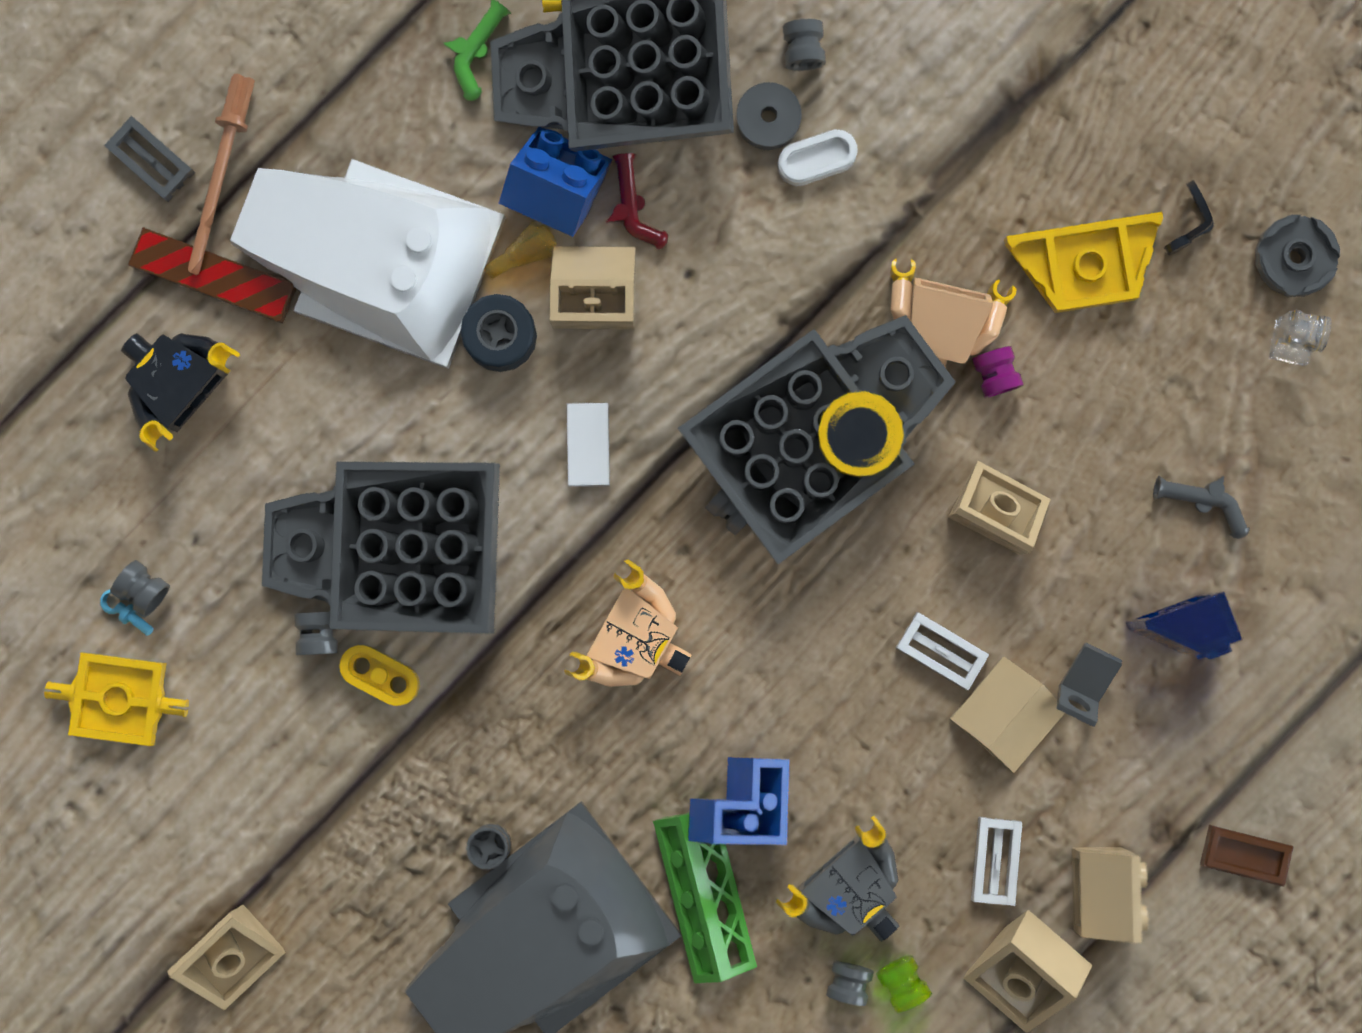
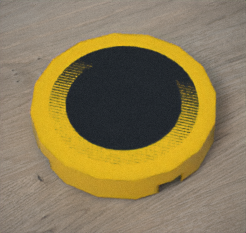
M866 391L847 393L834 400L823 413L818 429L819 447L827 462L839 472L856 477L872 476L886 469L899 454L904 439L902 420L895 407L882 396Z

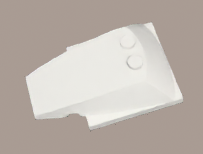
M352 159L345 178L258 168L230 241L233 246L267 269L279 273L293 282V286L301 291L294 309L296 313L449 369L461 338L462 319L475 301L506 217L502 213Z

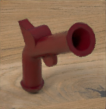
M622 153L612 156L617 164L621 204L614 207L613 213L606 223L623 222L625 229L631 236L655 246L656 249H663L669 239L667 232L659 231L641 223L639 220L638 211L644 209L645 200L642 196L636 195L633 168L636 154Z

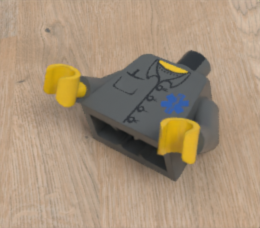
M871 816L874 822L871 830L862 832L858 825L855 826L857 836L799 886V890L792 884L787 886L793 893L792 899L786 903H782L777 899L776 904L788 916L797 917L812 928L835 935L847 931L853 936L867 925L880 942L886 940L898 929L899 924L885 909L897 898L893 891L899 880L895 854L886 839L885 829L875 816Z

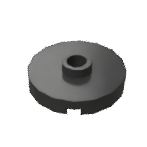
M1289 215L1275 221L1261 234L1255 249V265L1261 279L1273 291L1287 297H1305L1323 289L1335 277L1338 269L1340 246L1334 232L1323 221L1314 217ZM1291 251H1296L1300 254V264L1291 261Z

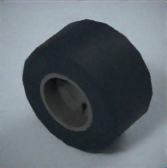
M494 294L482 297L469 307L462 319L460 333L463 346L472 359L487 370L505 372L516 369L529 359L535 349L537 332L534 320L524 304L511 296Z

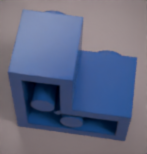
M728 757L726 799L690 798L688 841L710 844L787 845L789 760Z

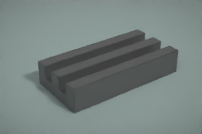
M133 116L104 145L167 202L174 197L172 194L176 189L180 190L184 186V180L187 177L191 178L195 174L186 163ZM135 129L180 170L173 175L129 134ZM124 141L169 182L162 187L118 146Z

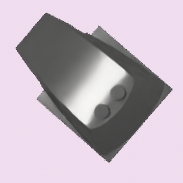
M561 0L562 13L558 14L556 21L546 25L540 23L530 25L490 41L494 121L524 126L563 129L568 131L569 149L573 152L734 133L727 0Z
M906 315L865 331L856 336L854 340L839 346L835 344L827 346L817 331L813 329L685 422L678 430L778 565L915 465L903 449V445L907 442L906 438L932 412L956 382ZM866 391L882 396L895 407L902 420L904 439L899 454L886 469L872 476L856 477L839 472L827 462L819 447L818 429L823 413L834 400L847 393Z
M336 462V481L333 490L323 493H305L265 503L262 586L302 598L328 602L330 606L329 629L494 634L500 464L472 462Z
M581 801L507 857L498 867L490 870L448 903L460 921L455 926V931L450 938L431 956L407 986L405 993L435 1033H508L534 1022L537 1023L543 1033H556L680 938L681 933Z

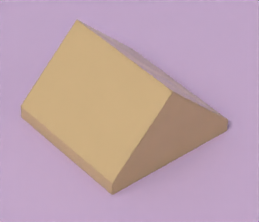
M977 461L948 517L1012 552L1024 555L1030 553L1034 548L1050 499Z
M1003 656L952 715L950 720L1007 769L1015 773L1065 713L1056 708L1057 699L1042 683Z
M241 905L228 913L167 972L169 977L225 1010L286 952L244 905Z

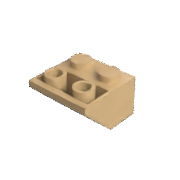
M554 246L550 277V323L553 329H635L636 248Z
M1122 847L1072 848L1074 932L1085 938L1142 943V931H1147L1148 911L1145 905H1141V888H1146L1147 886L1145 862H1140L1139 855Z

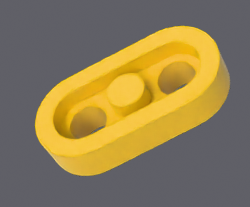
M353 646L347 649L340 659V673L346 682L389 705L401 706L408 704L419 692L420 681L417 673L411 667L371 646ZM362 657L366 658L370 663L369 670L364 674L356 669V663ZM396 677H402L406 681V688L401 693L396 692L392 687V682Z

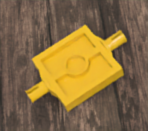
M80 652L78 672L72 684L48 681L45 689L59 690L61 692L44 691L46 699L69 701L71 718L68 735L137 745H155L157 726L162 714L186 717L189 710L172 707H189L188 699L165 697L163 685L167 663Z

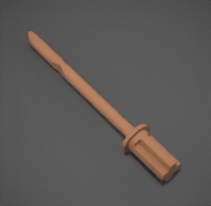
M233 74L231 77L221 116L215 119V123L224 128L188 265V271L194 275H198L201 269L236 132H247L248 126L245 124V118L255 80L244 77L241 74Z

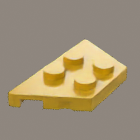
M1156 212L1010 235L1005 237L1004 242L1007 249L1054 313L1135 301L1141 293L1145 270L1151 260L1154 250L1152 247L1158 228L1162 224L1163 213Z

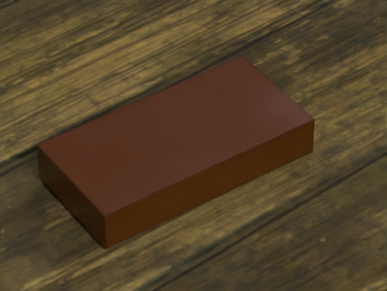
M1209 825L1200 865L1285 887L1294 846Z

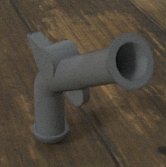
M1161 476L1157 477L1153 489L1154 500L1165 497L1193 502L1196 509L1201 513L1210 511L1212 506L1219 507L1223 510L1231 531L1230 535L1233 538H1244L1250 531V527L1246 525L1239 504L1230 494L1224 492V476L1207 484L1204 488L1168 482Z

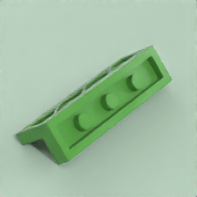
M689 812L654 820L653 823L694 984L723 982L756 968L757 964L726 844L688 841ZM709 859L716 863L718 870L715 884L708 879L706 871ZM720 900L726 903L729 913L725 924L719 921L716 911ZM730 941L737 945L741 962L732 966L727 954Z

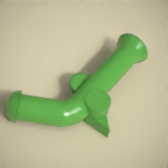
M491 0L489 10L467 40L457 38L454 41L443 43L444 46L457 54L454 60V72L463 90V97L469 101L477 100L482 93V89L478 86L470 69V63L475 57L484 58L487 55L488 48L485 42L502 18L511 14L505 6L496 0Z

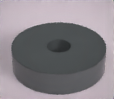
M773 82L757 84L748 89L738 103L736 113L737 128L743 139L755 148L761 150L782 148L794 139L799 130L802 116L801 106L795 94L787 87ZM765 111H772L775 113L776 119L772 122H766L762 119L761 114Z

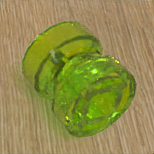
M912 955L896 959L876 973L882 987L888 988L891 994L889 1001L896 1013L910 1010L926 1001L932 995L927 982L919 978L917 974L919 967Z

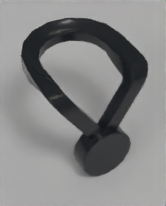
M1194 180L1186 185L1206 221L1186 235L1167 244L1164 249L1168 256L1186 248L1192 243L1191 240L1210 232L1214 228L1211 212Z

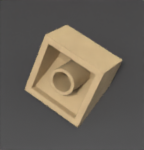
M1027 910L1000 932L966 972L964 979L1024 1032L1028 1033L1077 998L1092 964L1031 911Z

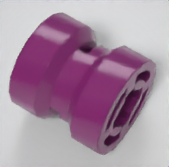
M1012 346L995 349L972 358L975 370L981 373L983 379L981 389L984 398L997 396L1024 386L1021 374L1016 372L1013 366L1015 356Z

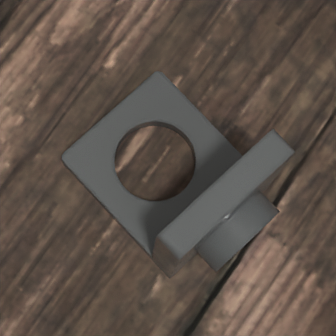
M1084 643L1059 684L1056 708L1094 727L1098 720L1099 701L1122 666V660L1088 643ZM1069 700L1081 704L1087 711L1077 709Z

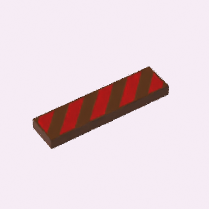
M142 228L128 263L130 267L283 324L297 289L293 286L292 282L206 250L198 275H194L188 271L193 250L192 245L147 228Z

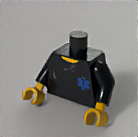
M138 333L132 335L124 343L121 352L135 363L133 368L126 374L125 379L131 386L128 391V398L135 421L140 428V440L154 452L158 451L156 442L161 436H164L169 441L172 440L173 434L166 428L178 432L230 373L231 370L225 366L226 360L231 355L239 358L240 353L225 343H218L205 336L180 333L170 339L163 334L151 345Z

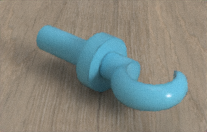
M110 589L102 594L100 605L104 612L108 614L119 613L118 619L123 624L130 622L146 636L153 632L154 628L133 610V604L126 606L120 602L112 609L107 604V598L112 594Z

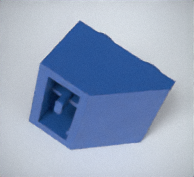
M538 127L510 163L498 204L573 237L586 219L610 168L612 159L600 154L596 149L573 152L569 149V140L564 138L559 132Z

